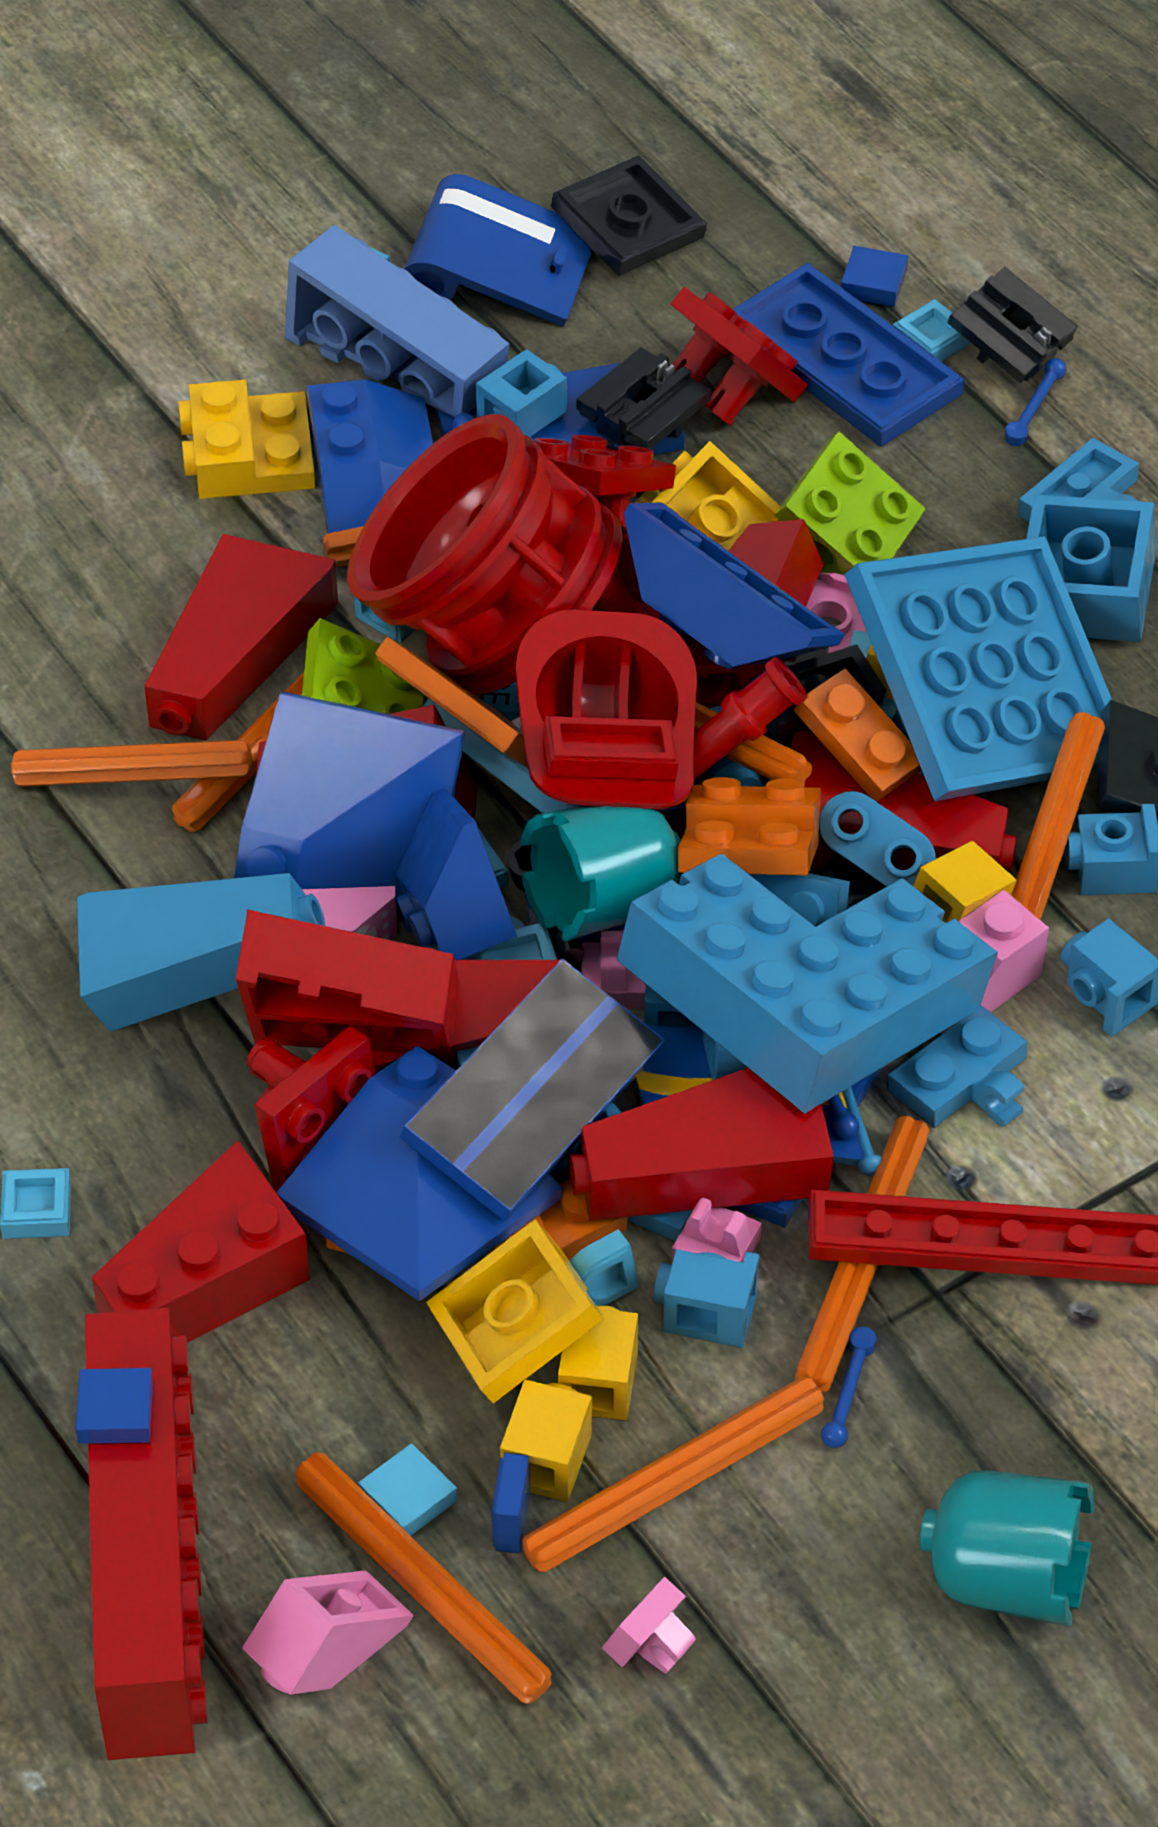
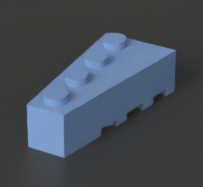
M335 224L289 260L285 339L297 345L303 344L306 340L312 341L320 345L321 356L336 363H339L346 357L362 364L364 375L381 383L390 377L400 382L404 392L425 398V404L456 417L460 413H469L477 406L476 383L508 361L509 342L504 340L494 329L485 327L458 309L451 300L439 296L414 279L407 270L396 267L371 250L364 241L352 237Z

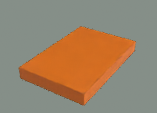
M387 636L375 652V655L378 656L376 658L378 661L502 753L528 768L522 729L430 662Z

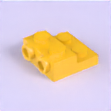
M246 379L188 384L190 400L178 401L181 435H193V440L182 441L185 476L197 475L199 499L315 489L305 391L248 396Z
M711 441L694 458L684 451L672 463L676 465L673 489H664L661 492L659 490L645 491L635 502L664 503L727 551L750 524L779 521L774 515L780 505Z
M536 1219L508 1238L498 1248L426 1302L479 1389L493 1404L604 1320V1317L586 1292L588 1288L560 1246Z

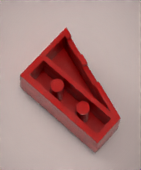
M247 909L235 980L255 1044L264 1038L270 1037L281 1046L323 1048L346 1028L351 1026L369 1038L371 1051L407 1053L414 1047L419 1046L431 1055L450 1056L460 990L453 954Z
M237 1140L92 1276L97 1313L169 1308L173 1335L186 1334L188 1343L309 1281L306 1233Z

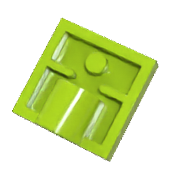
M838 431L826 441L774 516L779 521L804 519L823 562V568L820 573H839L844 575L857 563L893 558L926 508Z
M321 618L308 631L302 696L391 714L423 707L424 694L376 659L378 656L375 655V652L381 644Z

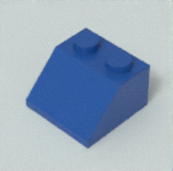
M446 788L434 792L396 871V876L403 893L396 897V909L406 931L414 933L420 947L451 953L454 955V960H462L517 937L476 821Z

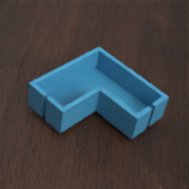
M721 853L683 873L679 885L675 881L670 880L631 901L617 961L805 1114L979 1010L998 952L955 918L948 923L942 921L945 911L903 878L815 927Z

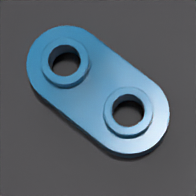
M854 791L840 793L831 798L821 812L819 827L827 846L884 887L902 878L913 886L920 867L936 859L933 845L923 833L863 793ZM849 812L858 813L863 818L862 828L854 834L844 833L839 828L840 819ZM908 848L915 853L916 861L911 868L899 870L892 865V856L898 849Z

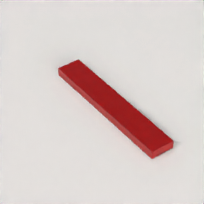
M811 1189L808 1199V1259L1158 1285V1215Z

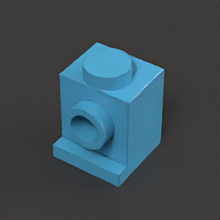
M525 349L476 383L477 417L489 414L504 415L511 419L522 430L524 435L531 437L567 412V377L556 366L544 362Z
M1142 804L1141 812L1079 814L1077 816L1076 832H1070L1064 850L1067 870H1077L1080 895L1156 893L1158 883V823L1155 805Z
M1106 919L1088 933L1085 931L1077 933L1064 946L1060 960L1069 968L1067 985L1081 1003L1094 1007L1104 1016L1103 1030L1111 1037L1158 1004V959L1111 919Z
M676 1249L672 1264L663 1262L660 1264L654 1288V1303L664 1304L663 1332L743 1348L758 1295L760 1254L746 1252L744 1262L728 1260L716 1253H693Z

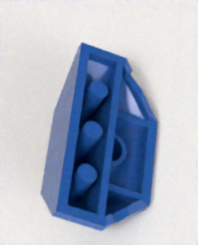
M367 379L308 385L304 390L327 534L364 526L374 508L397 478L433 444L425 398Z
M664 503L628 504L624 512V518L642 601L659 612V619L671 626L678 634L691 636L706 647L704 654L714 663L728 669H737L738 666L766 664L774 657L783 660L840 645L845 635L843 632L810 611L688 523Z

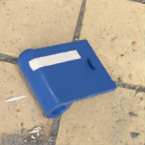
M453 174L444 177L439 182L404 269L427 288L449 300L453 298L458 285L461 284L564 327L592 249L556 212L470 176ZM551 264L556 267L554 273L550 270Z

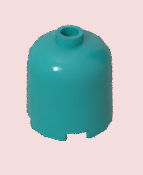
M583 805L538 814L527 822L521 836L522 847L531 845L532 871L522 873V883L530 907L545 930L557 927L563 933L561 936L563 941L578 939L626 924L631 901L670 880L675 881L679 885L678 846L681 840L677 833L671 829L663 814L657 809Z
M989 1470L970 1471L958 1477L943 1494L938 1510L926 1509L921 1525L920 1550L932 1553V1570L937 1584L953 1601L969 1607L1070 1627L1072 1625V1612L1069 1608L1079 1609L1090 1560L1092 1544L1090 1542L1078 1541L1080 1512L1094 1513L1093 1487L1088 1482Z

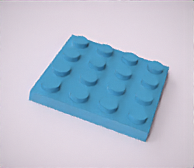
M1045 536L857 563L844 574L934 802L1050 780L1069 721L1077 712H1086L1091 716L1100 718V712L1112 700ZM1099 747L1090 772L1098 771Z

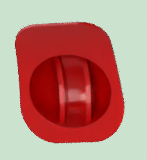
M560 610L544 616L532 625L519 646L515 663V676L525 754L530 779L542 793L555 800L575 805L665 809L684 802L690 795L694 783L693 753L697 671L693 656L683 638L671 626L660 619L639 613ZM545 716L671 720L679 761L676 780L549 776L543 739Z

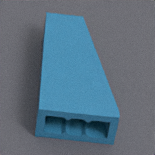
M290 873L89 892L77 896L80 997L111 1032L238 988L235 979L247 909L325 926L322 908L313 894L306 895Z

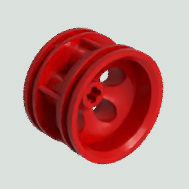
M500 414L484 415L463 423L441 437L413 461L392 484L372 511L357 538L348 564L347 583L352 595L365 606L370 607L374 614L385 623L398 626L406 625L412 629L424 630L427 633L426 650L428 657L438 669L448 674L473 694L490 693L516 682L515 663L519 646L527 631L538 620L560 610L592 611L607 587L617 565L622 546V526L617 516L611 510L599 503L589 490L577 485L546 457L539 445L533 439L524 435L522 430L511 419Z

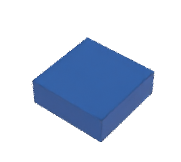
M853 246L841 281V288L859 301L895 307L907 272L908 255Z
M152 1368L80 1369L76 1416L78 1444L150 1443L153 1401Z
M504 1453V1457L500 1458L491 1512L493 1546H496V1551L521 1553L530 1495L529 1456Z

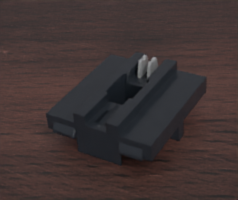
M1006 267L1001 269L995 276L991 275L978 291L974 290L968 296L967 301L949 316L947 322L980 350L977 356L978 361L984 364L990 358L1019 383H1022L1024 380L1027 382L1039 372L1049 359L1055 357L1058 349L1062 350L1073 340V335L1078 328V325Z
M641 347L576 399V407L582 416L594 423L597 422V433L609 440H616L615 444L619 446H628L630 444L631 446L652 449L667 435L678 438L682 434V423L711 400V389L691 377V370L684 366L678 370L674 365L669 364V357L661 353L655 356Z

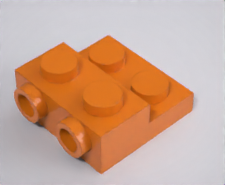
M727 777L710 778L704 780L702 785H694L686 802V830L678 846V872L685 873L722 853L748 874L808 876L821 838L819 827L821 788H805L804 782L796 779L771 780L766 783V787L741 786L739 780Z

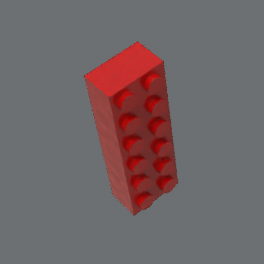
M169 1308L85 1314L86 1369L152 1368L153 1375L150 1443L88 1444L94 1689L107 1760L196 1753L194 1725L208 1724L206 1684L205 1679L202 1678L201 1659H205L203 1618L200 1615L199 1596H202L200 1554L197 1553L196 1535L200 1534L197 1492H194L193 1474H197L195 1436L191 1425V1415H194L192 1374L189 1373L186 1334L173 1335Z

